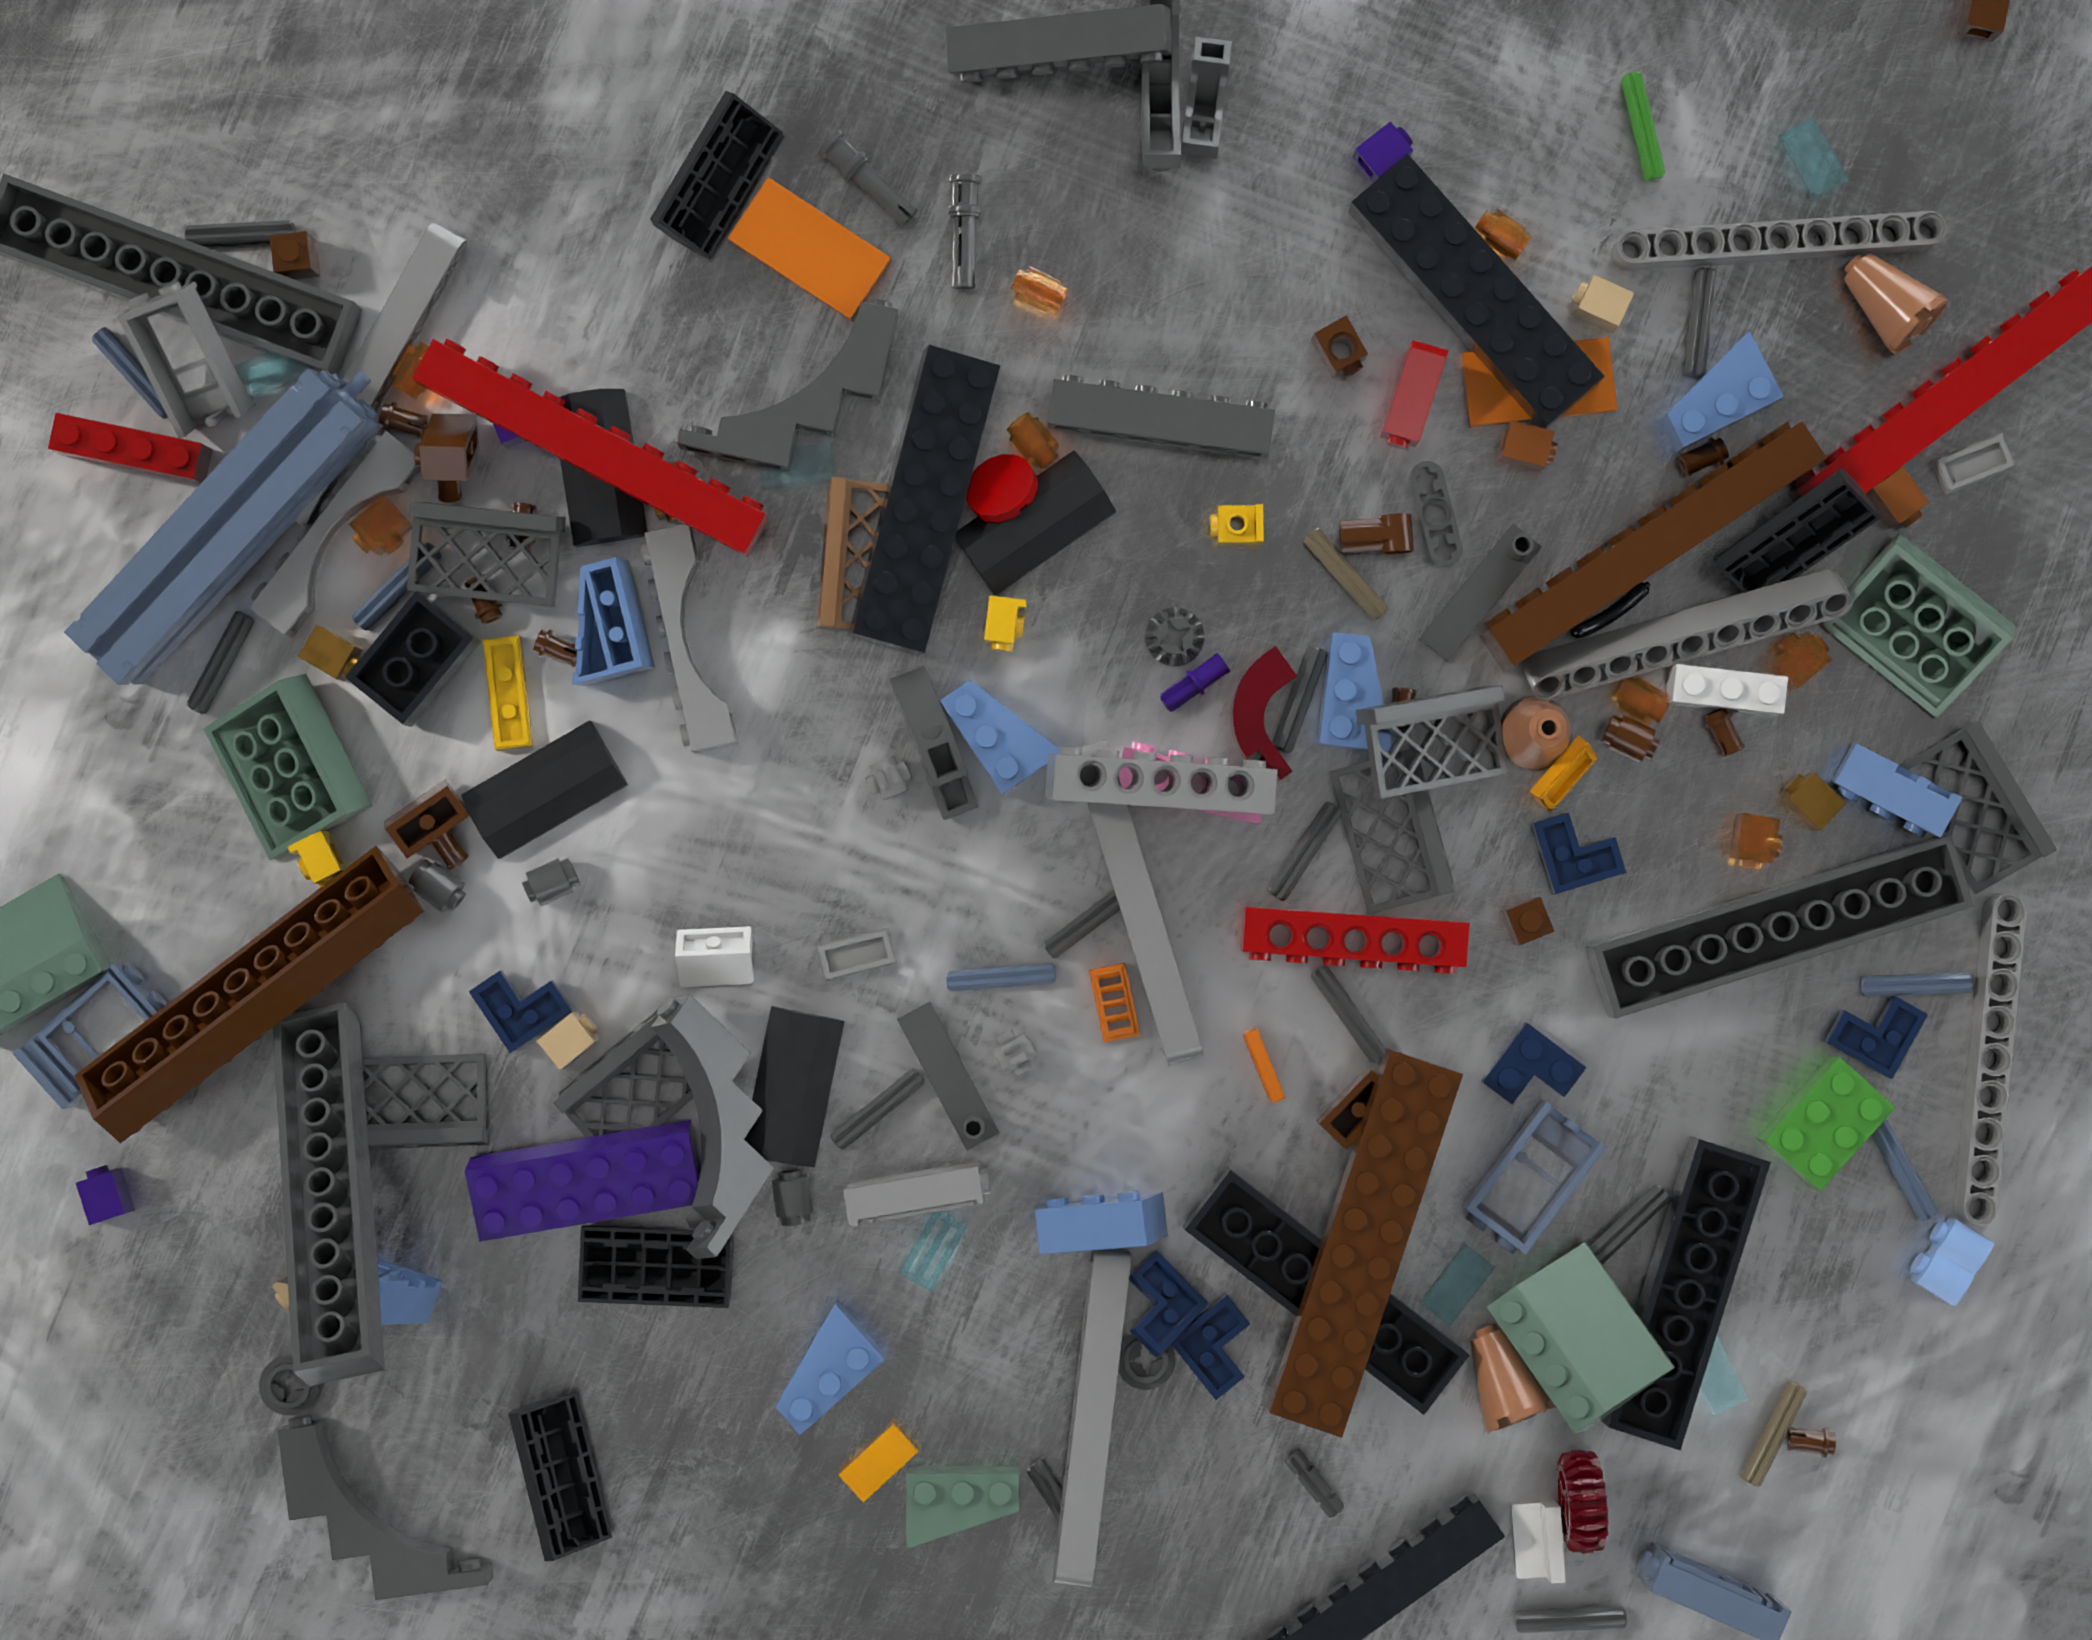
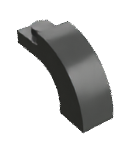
M1195 37L1181 141V154L1213 159L1218 157L1232 41Z

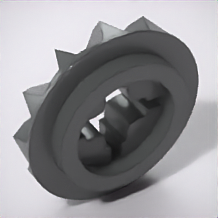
M1180 607L1162 609L1153 616L1147 626L1145 639L1149 652L1157 661L1168 666H1182L1193 661L1199 655L1204 644L1205 635L1201 621L1192 611ZM1167 622H1170L1171 626H1174L1177 631L1189 628L1190 631L1186 632V635L1181 638L1183 651L1174 642H1166L1161 645L1160 642L1169 635Z
M1129 1334L1121 1343L1118 1368L1120 1376L1127 1384L1137 1389L1151 1390L1160 1387L1168 1381L1175 1368L1176 1358L1172 1345L1161 1354V1358H1156V1360L1150 1363V1374L1146 1375V1370L1143 1369L1141 1363H1129L1130 1360L1140 1357V1350H1142V1343L1133 1334Z
M291 1355L280 1356L272 1360L262 1371L259 1380V1392L263 1402L269 1409L281 1415L302 1413L313 1405L320 1391L319 1384L309 1386L293 1373V1376H295L294 1382L304 1388L293 1390L286 1400V1387L275 1381L286 1380L293 1372Z

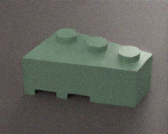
M908 1466L906 1472V1549L1019 1512L1020 1466Z

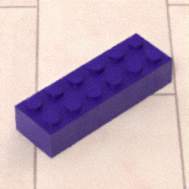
M691 1120L474 1156L470 1157L464 1172L479 1242L692 1206L701 1168Z

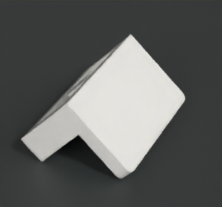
M751 926L677 930L675 959L680 986L702 987L753 984V936Z
M1555 1500L1512 1503L1511 1521L1516 1577L1518 1579L1547 1577L1551 1584L1566 1583L1561 1507Z

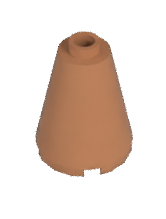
M1872 253L1865 257L1858 254L1844 269L1848 273L1844 278L1845 283L1885 346L1893 355L1900 354L1913 344L1908 338L1912 339L1919 333L1923 335L1942 315L1947 307L1946 303L1949 302L1942 294Z
M1535 696L1524 697L1511 704L1501 717L1505 755L1517 766L1529 770L1551 767L1572 742L1573 732L1570 718L1566 711L1553 700L1538 699Z
M1492 1324L1475 1331L1477 1338L1470 1341L1483 1424L1487 1433L1532 1418L1539 1412H1547L1556 1408L1502 1329L1498 1330L1496 1324Z

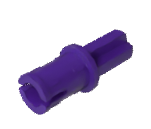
M1216 653L1192 672L1187 670L1185 677L1160 694V700L1167 710L1173 712L1197 694L1204 695V689L1231 671L1222 657Z

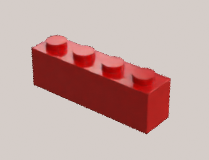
M55 413L48 445L49 450L63 456L201 484L206 479L213 451L210 447L199 442L61 413Z

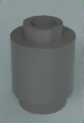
M557 858L526 872L528 880L522 882L530 902L538 901L540 906H544L574 892L573 888L581 885L569 858L562 861Z
M427 859L415 869L408 881L414 887L413 892L441 913L445 912L448 908L454 911L466 895L462 891L465 885L463 881L437 862L432 864Z
M800 1169L778 1172V1179L771 1182L776 1217L780 1218L781 1225L795 1226L810 1222V1213L813 1212L809 1176L801 1175Z

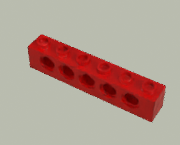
M1243 907L1240 951L1249 952L1248 959L1271 961V954L1286 955V962L1308 964V956L1323 957V965L1345 966L1346 959L1360 960V967L1382 969L1383 962H1396L1397 970L1419 971L1420 964L1435 965L1434 973L1457 974V967H1467L1470 923ZM1279 924L1286 926L1290 932V939L1283 946L1274 945L1270 939L1272 928ZM1315 927L1322 928L1327 935L1326 944L1320 949L1312 948L1307 941L1309 931ZM1351 930L1359 931L1364 938L1362 948L1355 952L1347 949L1344 942L1346 934ZM1391 932L1397 934L1401 940L1400 949L1394 954H1388L1382 948L1383 937ZM1427 935L1433 936L1438 943L1436 953L1430 957L1424 956L1419 949L1421 939Z

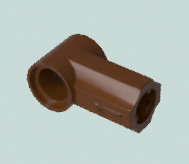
M1396 513L1378 516V519L1340 521L1339 543L1341 553L1381 551V554H1404L1414 552L1412 514Z

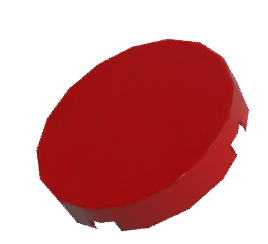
M1001 454L991 457L973 471L966 495V502L974 514L986 522L1000 523L1013 519L1021 514L1020 509L1026 504L1029 506L1034 500L1038 489L1037 475L1027 460L1016 454Z

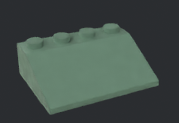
M1900 532L1879 553L1849 589L1853 598V606L1850 611L1839 618L1822 622V626L1935 718H1938L2014 638L2015 630L2013 623Z
M307 674L277 680L203 728L269 860L289 852L287 846L320 830L329 831L373 806Z
M61 874L53 876L0 907V1036L92 984L111 965L109 958Z
M1586 1242L1519 1283L1487 1306L1489 1312L1574 1434L1585 1432L1675 1368Z

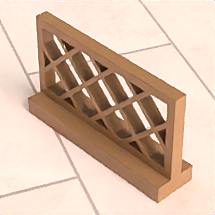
M831 477L828 480L816 628L850 629V621H841L842 607L853 596L856 600L858 599L861 585L854 589L845 578V569L856 559L864 569L866 568L867 563L861 555L872 546L873 540L857 552L848 541V532L860 523L869 535L874 538L875 532L864 518L878 506L882 508L884 497L880 499L875 492L886 493L888 484L853 481L840 477ZM852 489L867 491L876 502L862 515L851 504ZM851 512L856 520L849 525ZM848 549L853 557L846 562ZM845 585L850 594L843 599Z

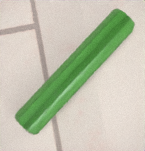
M1641 72L1628 73L1622 77L1621 83L1644 179L1646 181L1658 180L1666 172Z

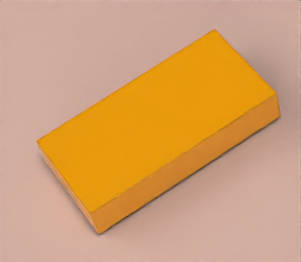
M1578 735L1533 786L1530 793L1541 807L1549 813L1552 812L1595 763L1598 756L1589 743Z
M893 1422L841 1470L838 1475L864 1503L916 1455L919 1449Z

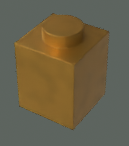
M316 624L297 657L333 678L344 682L346 675L359 661L362 649Z
M1815 772L1807 773L1804 776L1800 773L1797 774L1785 786L1784 790L1787 794L1780 800L1812 831L1822 830L1847 804Z

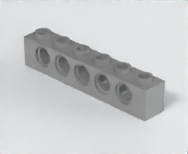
M1060 747L1059 754L1048 753L1045 799L1274 815L1278 769L1266 768V761L1244 759L1243 767L1229 766L1230 758L1207 757V764L1193 763V756L1171 754L1170 762L1156 761V753L1134 752L1133 759L1119 758V751L1097 749L1096 757L1082 756V748ZM1089 764L1094 768L1096 777L1092 784L1085 786L1080 780V771ZM1124 767H1127L1132 773V782L1126 788L1120 787L1117 782L1118 772ZM1160 770L1166 771L1169 776V784L1162 791H1159L1154 784V777ZM1200 772L1205 777L1206 784L1201 792L1196 793L1191 787V780L1196 773ZM1237 775L1242 781V788L1238 794L1233 796L1228 790V781L1232 776Z

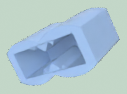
M1948 1217L1945 1222H1938L1930 1234L1932 1243L1929 1250L1925 1254L1921 1252L1914 1259L1910 1267V1271L1913 1272L1910 1281L1947 1305L1956 1307L1967 1292L1975 1274L1989 1256L1994 1243L1957 1219Z

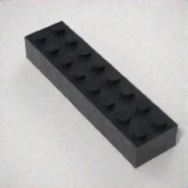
M1406 154L1351 202L1348 213L1466 347L1475 353L1530 416L1537 427L1548 429L1603 380L1605 376L1409 154Z
M930 344L924 349L848 633L849 637L918 656L925 653L1001 365Z
M1690 1136L1635 1310L1675 1368L1603 1418L1601 1421L1607 1427L1681 1451L1771 1162Z
M1227 1167L1184 1223L1183 1228L1297 1316L1322 1239ZM1390 1293L1365 1370L1425 1415L1470 1355L1457 1343Z

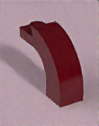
M1274 646L1258 658L1241 678L1231 705V728L1235 744L1243 759H1247L1257 752L1261 757L1258 760L1266 761V768L1278 769L1277 781H1280L1293 771L1269 739L1264 726V713L1272 695L1295 679L1297 675L1278 648Z

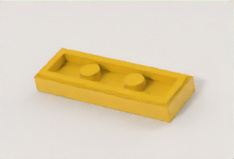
M521 636L483 639L494 749L498 751L532 747L533 737Z

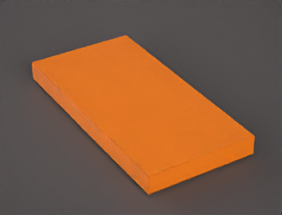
M767 177L727 238L729 242L850 321L858 312L861 301L864 302L892 261L891 257L769 177Z
M1609 337L1574 341L1605 377L1599 385L1560 418L1616 412L1617 401ZM1464 352L1461 354L1469 428L1508 424L1511 420L1518 422L1532 421L1530 416L1474 352Z

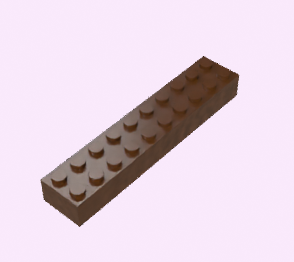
M1787 421L1760 439L1764 444L1762 448L1756 442L1730 459L1733 464L1732 468L1729 469L1727 464L1724 463L1699 481L1703 487L1699 490L1695 484H1692L1669 500L1672 506L1670 509L1667 510L1662 504L1637 521L1641 526L1640 529L1636 531L1633 525L1629 526L1607 541L1610 549L1604 551L1602 546H1599L1576 562L1580 569L1573 572L1569 566L1545 582L1549 588L1547 591L1542 593L1538 587L1514 603L1518 608L1514 613L1511 614L1509 609L1506 608L1485 622L1484 625L1487 631L1479 636L1503 672L1513 668L1827 459L1803 421L1793 427Z
M377 846L373 847L74 1076L93 1120L119 1143H122L131 1135L139 1132L144 1125L161 1112L169 1109L174 1102L191 1089L199 1086L208 1076L224 1064L229 1063L242 1050L254 1041L259 1040L276 1024L293 1014L297 1008L310 998L322 992L327 985L344 972L352 969L365 956L381 947L386 940L399 930L411 924L424 910L401 872Z
M1386 1048L1266 1406L1270 1414L1341 1438L1343 1437L1463 1074Z

